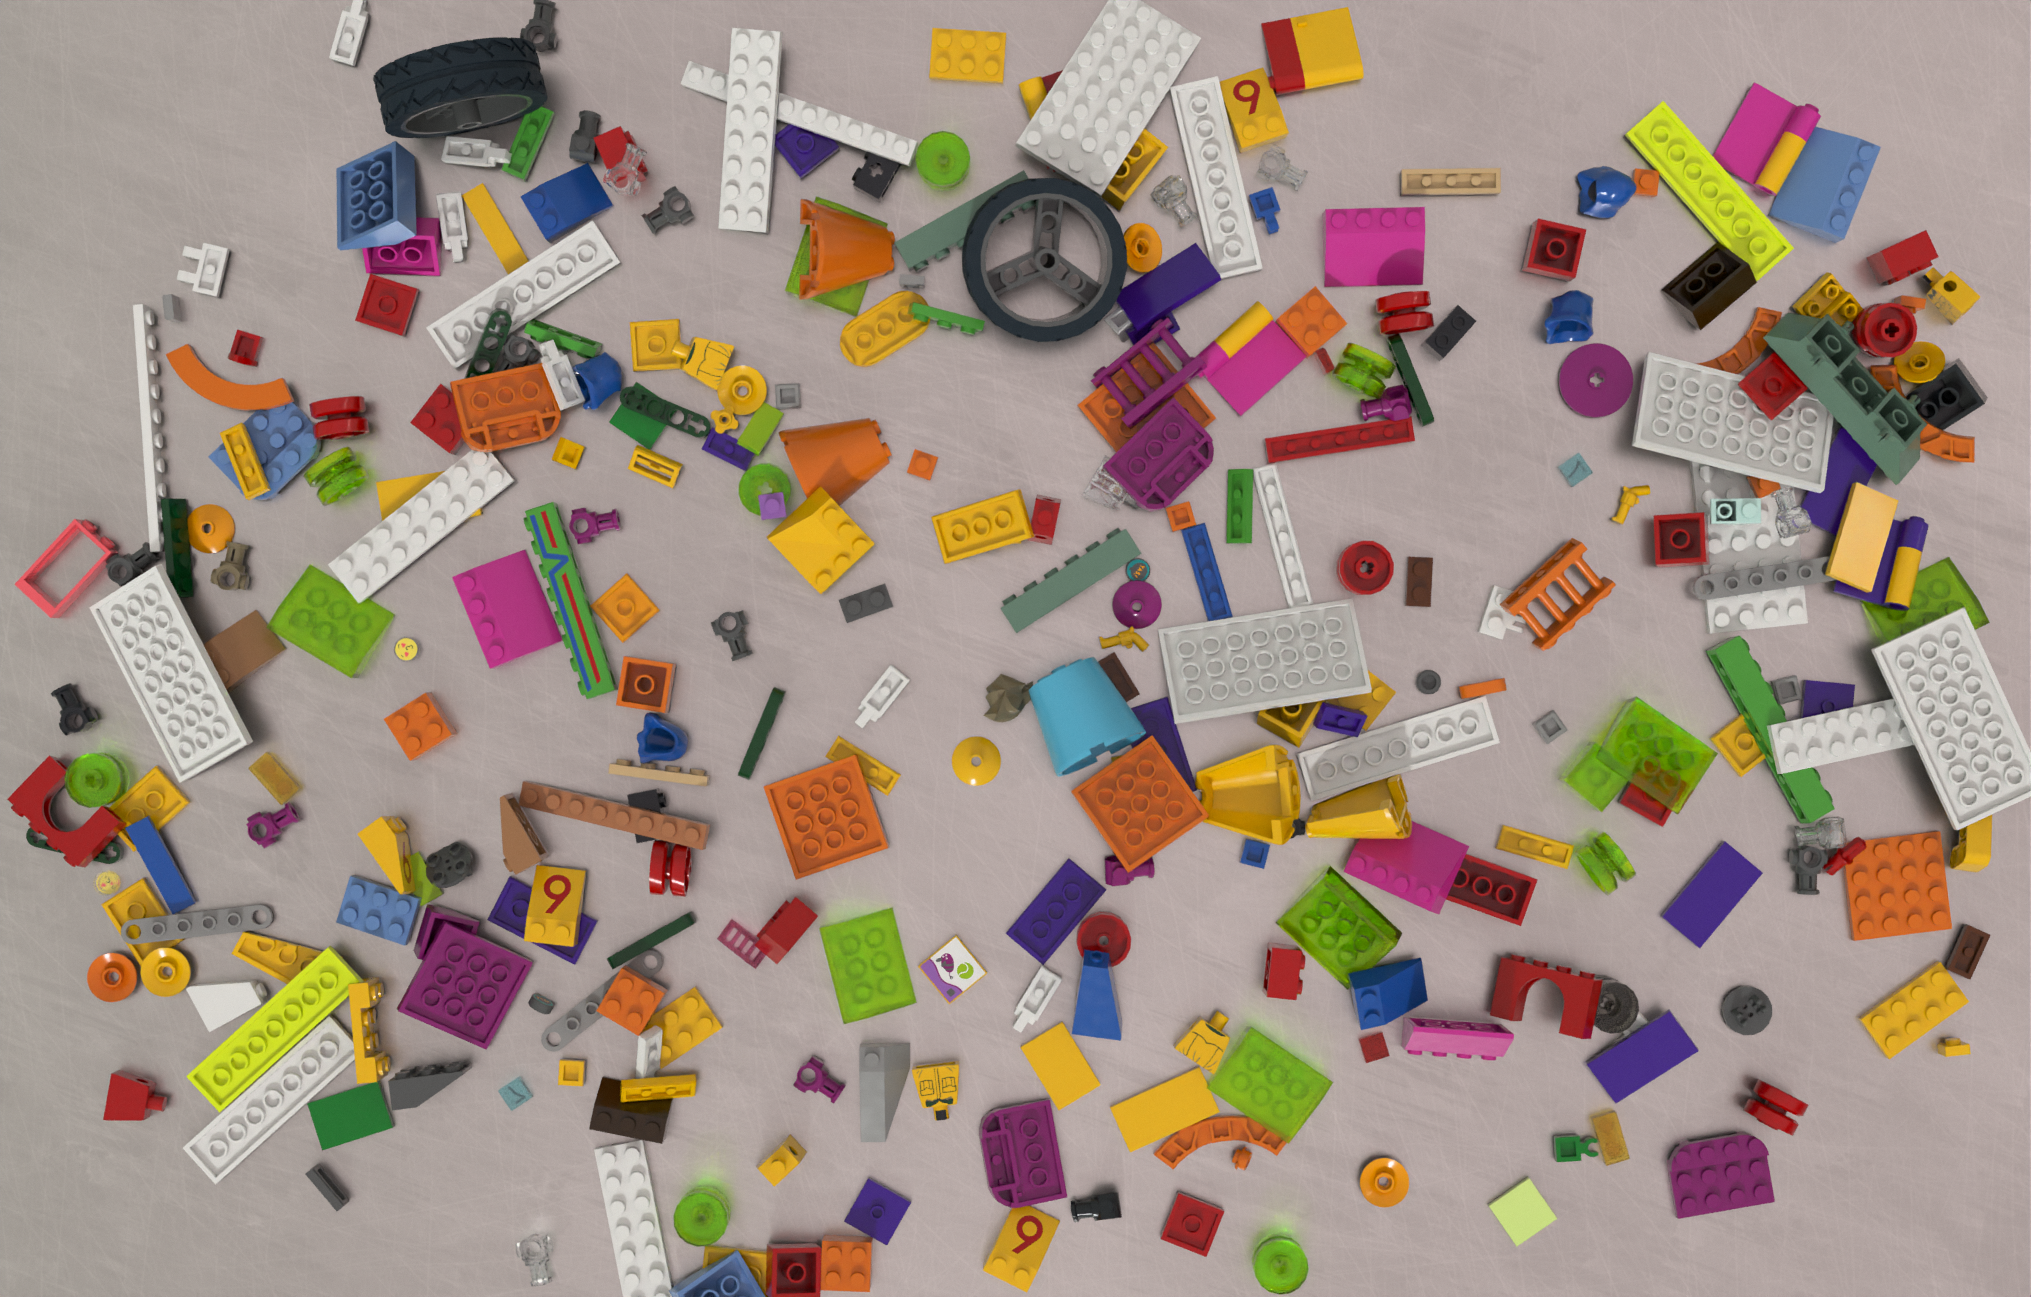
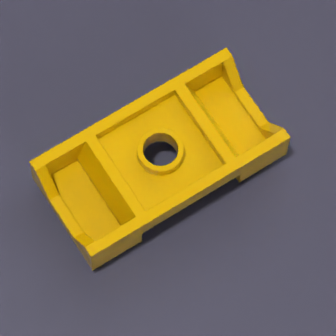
M379 977L361 978L364 982L348 984L357 1084L378 1082L387 1076L388 1071L391 1069L389 1056L386 1057V1050L376 1051L379 1039L378 1034L374 1033L373 1023H376V1010L372 1006L381 1002V998L384 996L383 983H379Z

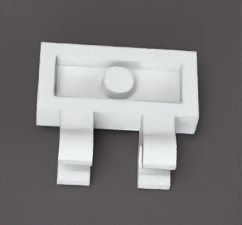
M203 243L202 250L184 246L182 256L199 260L196 274L179 270L177 280L194 284L192 290L194 292L219 297L230 249Z

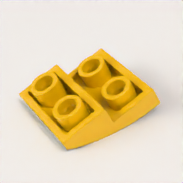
M1828 272L1792 306L1799 315L1822 318L1828 314L1841 327L1846 321L1852 322L1857 314L1863 310L1850 292L1845 291L1833 274Z

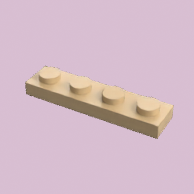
M1501 168L1401 170V195L1501 193Z
M617 759L616 763L609 764L608 774L699 786H708L710 781V775H704L705 770L690 768V773L681 772L678 766L666 765L665 769L655 768L656 764L641 763V766L631 765V760Z

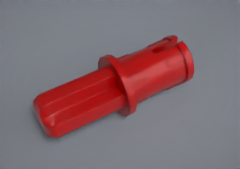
M1856 837L1846 846L1839 847L1836 850V854L1827 860V864H1824L1823 869L1831 867L1826 872L1829 875H1835L1846 864L1850 865L1853 859L1867 848L1865 840Z

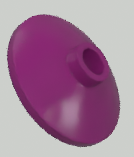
M1133 580L1118 588L1113 597L1112 606L1113 612L1121 624L1129 628L1133 626L1134 629H1142L1150 626L1157 620L1161 612L1162 602L1159 592L1153 585L1145 581ZM1138 602L1142 605V608L1134 610L1132 605Z

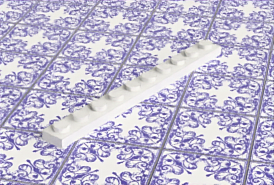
M689 61L681 85L727 102L729 75ZM778 92L777 120L907 166L911 165L919 144L917 141Z
M137 304L133 305L149 543L150 552L161 553L165 552L161 499L166 497V485L162 482L165 464L160 456L163 438L161 433H159L158 423H161L160 409H157V399L160 396L159 386L155 384V374L158 373V365L153 355V350L156 349V339L152 335L151 326L154 325V313L150 310L149 306Z

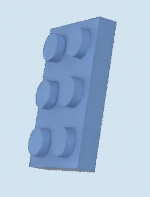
M351 875L336 923L405 946L408 945L422 898L412 894L400 895L394 888Z

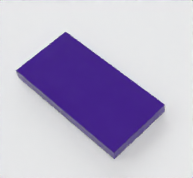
M1194 243L1124 287L1116 302L1137 332L1222 279L1199 246Z
M1841 427L1838 428L1830 444L1824 491L1817 493L1807 490L1796 512L1798 518L1834 536H1837L1852 483L1858 482L1867 486L1877 466L1874 460L1868 456L1847 430Z
M1164 697L1132 707L1131 710L1139 719L1146 732L1145 735L1131 744L1132 749L1153 735L1192 792L1197 791L1177 726L1174 724L1168 698Z
M1723 841L1662 913L1661 917L1695 946L1701 948L1763 872L1726 841Z
M1068 858L1008 929L1006 934L1044 965L1104 894L1106 888Z
M509 876L487 920L524 939L532 886L513 876ZM581 912L578 944L574 947L531 943L575 965L598 920Z
M1668 1009L1587 1061V1065L1616 1104L1699 1050L1670 1009Z

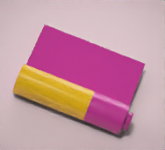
M1754 82L1712 156L1724 170L1767 194L1777 196L1821 118V115L1818 113L1819 109L1808 103L1805 106H1796Z
M1257 301L1198 354L1207 365V368L1197 376L1199 378L1204 376L1231 407L1242 416L1307 356L1273 321L1269 311Z

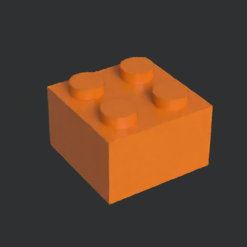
M1316 286L1275 321L1307 356L1306 358L1310 357L1348 324Z
M624 656L616 705L668 713L676 664Z
M432 692L422 694L384 718V721L410 761L417 760L457 734Z
M625 965L619 971L596 1011L639 1036L644 1032L668 990Z
M823 1236L821 1290L870 1292L872 1237Z

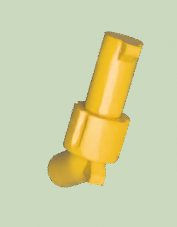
M1649 485L1632 488L1623 486L1624 492L1619 501L1621 503L1617 515L1612 517L1611 520L1623 525L1630 507H1634V504L1639 503L1637 496L1650 494Z
M1130 626L1129 630L1118 632V635L1105 639L1102 636L1099 637L1102 649L1120 644L1129 649L1134 643L1143 652L1149 646L1139 634L1134 632L1133 626Z

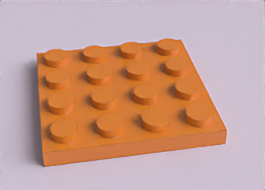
M1153 342L1149 345L1171 373L1174 372L1176 374L1178 371ZM1142 353L1130 361L1152 389L1155 388L1157 390L1164 384L1162 382L1163 378ZM1120 369L1111 377L1132 405L1136 404L1137 406L1144 400V394L1123 369ZM1188 383L1132 429L1121 419L1125 416V410L1103 384L1077 405L1115 452L1119 451L1173 397L1203 428L1216 419Z
M1153 735L1071 791L1127 873L1137 868L1209 817L1207 811Z
M857 754L764 786L796 880L889 848Z
M1940 831L1864 839L1867 848L1857 855L1850 865L1846 864L1843 867L1852 940L1858 941L1952 929ZM1851 841L1840 842V847L1846 846Z

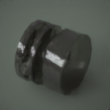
M1605 975L1595 976L1594 978L1603 981L1594 1027L1610 1034L1621 1033L1627 1030L1636 1021L1639 1012V1003L1634 991L1612 977Z

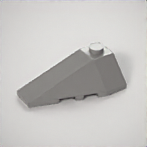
M910 1043L860 1044L861 1142H886L910 1069Z

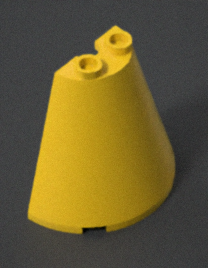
M1269 745L1196 772L1195 785L1202 794V800H1199V802L1209 814V817L1203 822L1277 845H1283L1288 842L1295 831L1292 824L1294 819L1299 818L1301 802L1298 772L1293 759L1289 760L1286 756L1288 751L1280 745Z
M1401 774L1365 784L1313 805L1312 814L1309 815L1307 824H1305L1308 837L1405 839L1410 837L1412 818L1410 811L1408 812L1407 802L1409 801Z

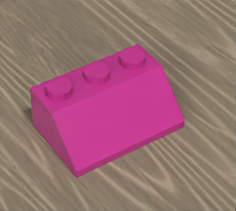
M416 217L417 235L399 244L362 248L366 273L440 276L442 235L439 218Z

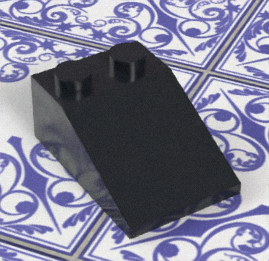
M1960 358L1945 366L1944 370L1935 379L1923 382L1905 394L1907 400L1912 395H1917L1916 400L1918 398L1921 400L1915 407L1918 414L1941 430L1948 428L1984 405L1988 398Z

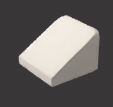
M1119 307L1104 320L1118 338L1125 342L1129 339L1125 330L1133 325Z

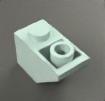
M1761 498L1710 499V524L1745 525L1761 523Z

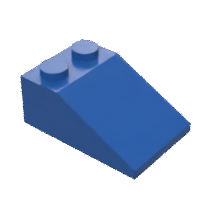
M588 163L553 178L520 196L549 243L554 242L613 207L611 200Z
M1421 958L1348 973L1354 1011L1361 1030L1386 1025L1428 1001Z

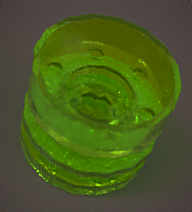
M760 463L752 466L743 474L739 482V497L742 504L750 512L761 516L758 495H762V491L758 487L763 486L764 482H768V486L772 488V492L767 494L783 492L785 505L791 495V483L788 475L780 467L771 463Z

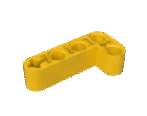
M1992 815L1959 829V844L1952 849L1950 855L1951 869L1979 872L1988 866L1991 858Z

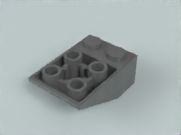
M464 1061L449 1063V1066L440 1068V1064L425 1066V1069L416 1071L415 1067L401 1069L400 1072L395 1073V1076L388 1081L392 1111L418 1107L472 1068V1064L464 1065Z

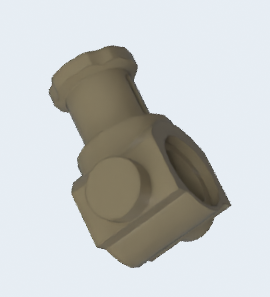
M227 541L228 549L225 561H221L220 567L213 569L210 581L223 590H246L249 584V576L245 572L246 566L242 563L245 550L249 548V545ZM229 573H232L235 578L231 586H228L225 581Z

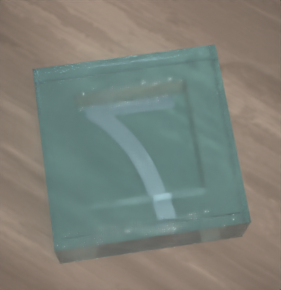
M1580 453L1575 454L1558 466V469L1571 487L1593 473Z
M520 1076L498 1090L511 1111L533 1097Z

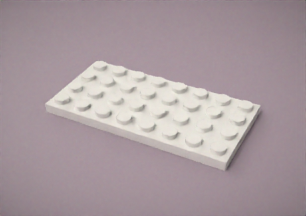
M1108 0L1015 146L1101 198L1199 44L1201 37L1141 0Z
M1651 352L1645 355L1632 446L1817 493L1824 491L1834 416L1819 402L1814 394L1802 393L1771 421L1738 385L1745 376Z
M1690 461L1695 513L1704 512L1708 516L1710 565H1701L1702 576L1802 561L1793 486L1779 483L1780 490L1761 498V523L1710 524V499L1756 497L1746 478L1749 475ZM1707 580L1702 581L1704 594L1711 593L1712 584ZM1804 585L1704 600L1708 634L1808 623Z
M162 564L152 567L89 607L179 783L188 780L253 742Z
M1353 598L1158 629L1174 724L1371 693L1372 690Z
M1959 608L1871 649L1954 830L1962 829L2031 797V751L1965 608Z

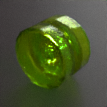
M946 131L932 133L924 138L917 148L916 163L919 176L932 189L941 191L955 189L969 175L971 165L969 150L963 139L956 134ZM942 158L944 160L948 158V161L945 164H941L938 159Z
M1348 343L1342 354L1348 363L1339 362L1332 376L1358 392L1380 399L1386 388L1381 379H1390L1396 366L1388 359L1367 348Z
M350 447L341 448L324 457L309 468L303 476L310 487H320L316 496L323 506L341 500L369 479V474L362 465L353 466L357 457Z
M107 752L84 754L74 759L67 768L65 775V788L70 798L78 805L88 808L115 803L127 792L130 782L129 771L125 763L116 755Z
M1603 831L1593 838L1595 850L1591 846L1584 844L1575 851V855L1584 870L1607 896L1618 889L1615 876L1623 882H1628L1636 876V872L1624 852Z
M709 1186L693 1188L681 1198L673 1216L674 1227L678 1236L686 1243L696 1247L709 1246L717 1242L725 1233L731 1218L730 1204L726 1196L718 1189ZM698 1214H704L706 1219L703 1220V1217H699Z
M1277 1233L1264 1237L1254 1247L1251 1257L1252 1268L1263 1288L1271 1293L1281 1295L1292 1293L1301 1287L1306 1280L1309 1268L1307 1257L1299 1242L1289 1235ZM1281 1261H1284L1281 1266L1275 1265L1277 1262L1281 1263Z

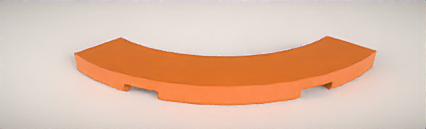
M1757 307L1749 328L1739 342L1723 355L1697 364L1734 374L1741 373L1758 359L1767 347L1768 343L1763 337L1780 321L1782 312Z
M189 344L166 354L173 369L191 389L221 406L244 411L268 410L294 402L289 387L283 378L257 385L236 384L211 373L201 363Z
M1871 365V375L1887 392L1895 388L1906 399L1899 382L1897 365ZM1923 419L1927 425L1920 432V449L1947 460L1975 462V437L1956 435L1943 431Z
M1218 1115L1208 1117L1175 1132L1153 1154L1174 1169L1186 1156L1204 1145L1221 1141L1239 1140L1261 1146L1277 1156L1292 1136L1280 1127L1258 1118L1244 1115Z

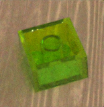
M1589 742L1560 776L1559 780L1594 810L1603 812L1634 774L1596 742Z

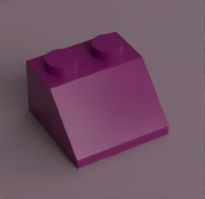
M427 904L413 950L417 959L423 960L443 921L475 935L480 922L454 910Z

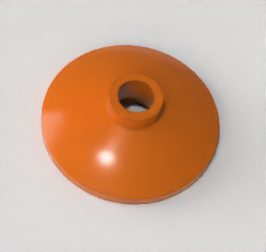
M103 954L97 957L89 967L87 973L88 986L91 992L100 1000L106 1002L121 1001L127 998L136 987V968L132 961L122 954ZM113 972L119 975L117 981L112 979L111 975Z

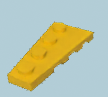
M244 931L231 954L288 984L323 951Z

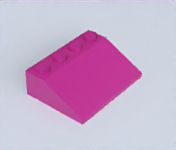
M1425 207L1325 209L1322 214L1324 287L1423 285Z
M526 550L483 564L452 577L490 669L498 668L563 641Z
M1412 821L1411 835L1405 839L1360 838L1343 872L1430 912L1440 914L1469 846Z
M1403 1017L1401 1047L1404 1050H1408V1054L1422 1055V1051L1432 1052L1433 1056L1447 1057V1053H1456L1458 1058L1471 1059L1472 1055H1481L1483 1060H1496V1057H1504L1514 1040V1034L1502 1024Z

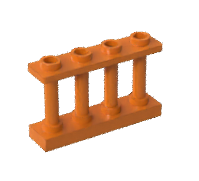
M1571 538L1499 604L1505 612L1515 617L1517 614L1522 616L1538 636L1532 643L1542 651L1553 647L1563 633L1570 631L1575 626L1576 621L1582 616L1589 614L1593 610V606L1600 599L1606 598L1611 593V589L1616 586L1612 580L1606 577L1598 578L1582 558L1583 553L1588 549L1582 542ZM1571 564H1575L1593 586L1583 596L1580 595L1564 575V571ZM1553 581H1557L1574 602L1564 613L1546 592V587ZM1537 597L1556 619L1546 630L1527 608L1528 604Z

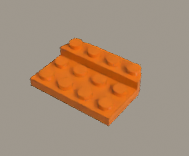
M542 363L450 382L462 430L461 436L472 450L493 452L540 442L550 437L559 425L561 411Z

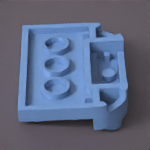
M294 402L273 409L256 410L243 423L247 428L271 488L270 491L253 498L255 500L272 499L279 495L278 492L312 459L315 460L320 454L321 440L314 438L313 426L315 424ZM222 443L208 457L237 486L240 493L244 495L224 443Z

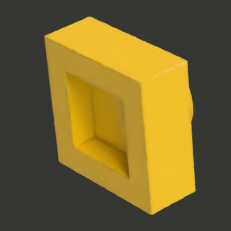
M560 437L551 460L576 469L585 446Z
M1960 1038L1945 1039V1043L1937 1044L1938 1054L1945 1057L1971 1054L1970 1044L1961 1041Z
M560 1059L558 1085L584 1086L585 1060Z

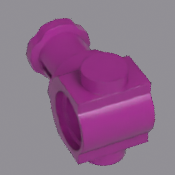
M1403 385L1388 387L1380 395V398L1368 401L1360 399L1364 421L1369 420V417L1384 415L1385 418L1388 417L1390 420L1397 421L1409 418L1412 413L1408 390Z
M586 508L571 510L572 515L569 528L578 544L592 542V538L599 536L601 531L621 530L617 509H612V512L597 514L596 511L587 513ZM584 519L587 521L588 528L585 532L579 533L576 529V524L579 520Z
M290 802L286 803L284 808L274 814L268 812L262 816L261 812H257L247 818L249 822L246 824L248 826V835L265 849L277 842L275 838L283 832L282 828L293 822L298 823L300 821L299 815ZM259 824H263L267 829L264 837L260 836L257 832Z
M1105 856L1104 859L1105 882L1107 885H1128L1131 881H1134V877L1148 876V878H1153L1155 874L1152 857L1129 873H1127L1116 856Z
M812 1056L808 1062L800 1066L797 1079L793 1085L804 1093L807 1090H811L814 1093L819 1091L830 1098L834 1104L846 1085L843 1083L839 1084L829 1078V1072L823 1069L824 1062ZM806 1068L812 1069L815 1072V1078L812 1080L805 1079L802 1071Z

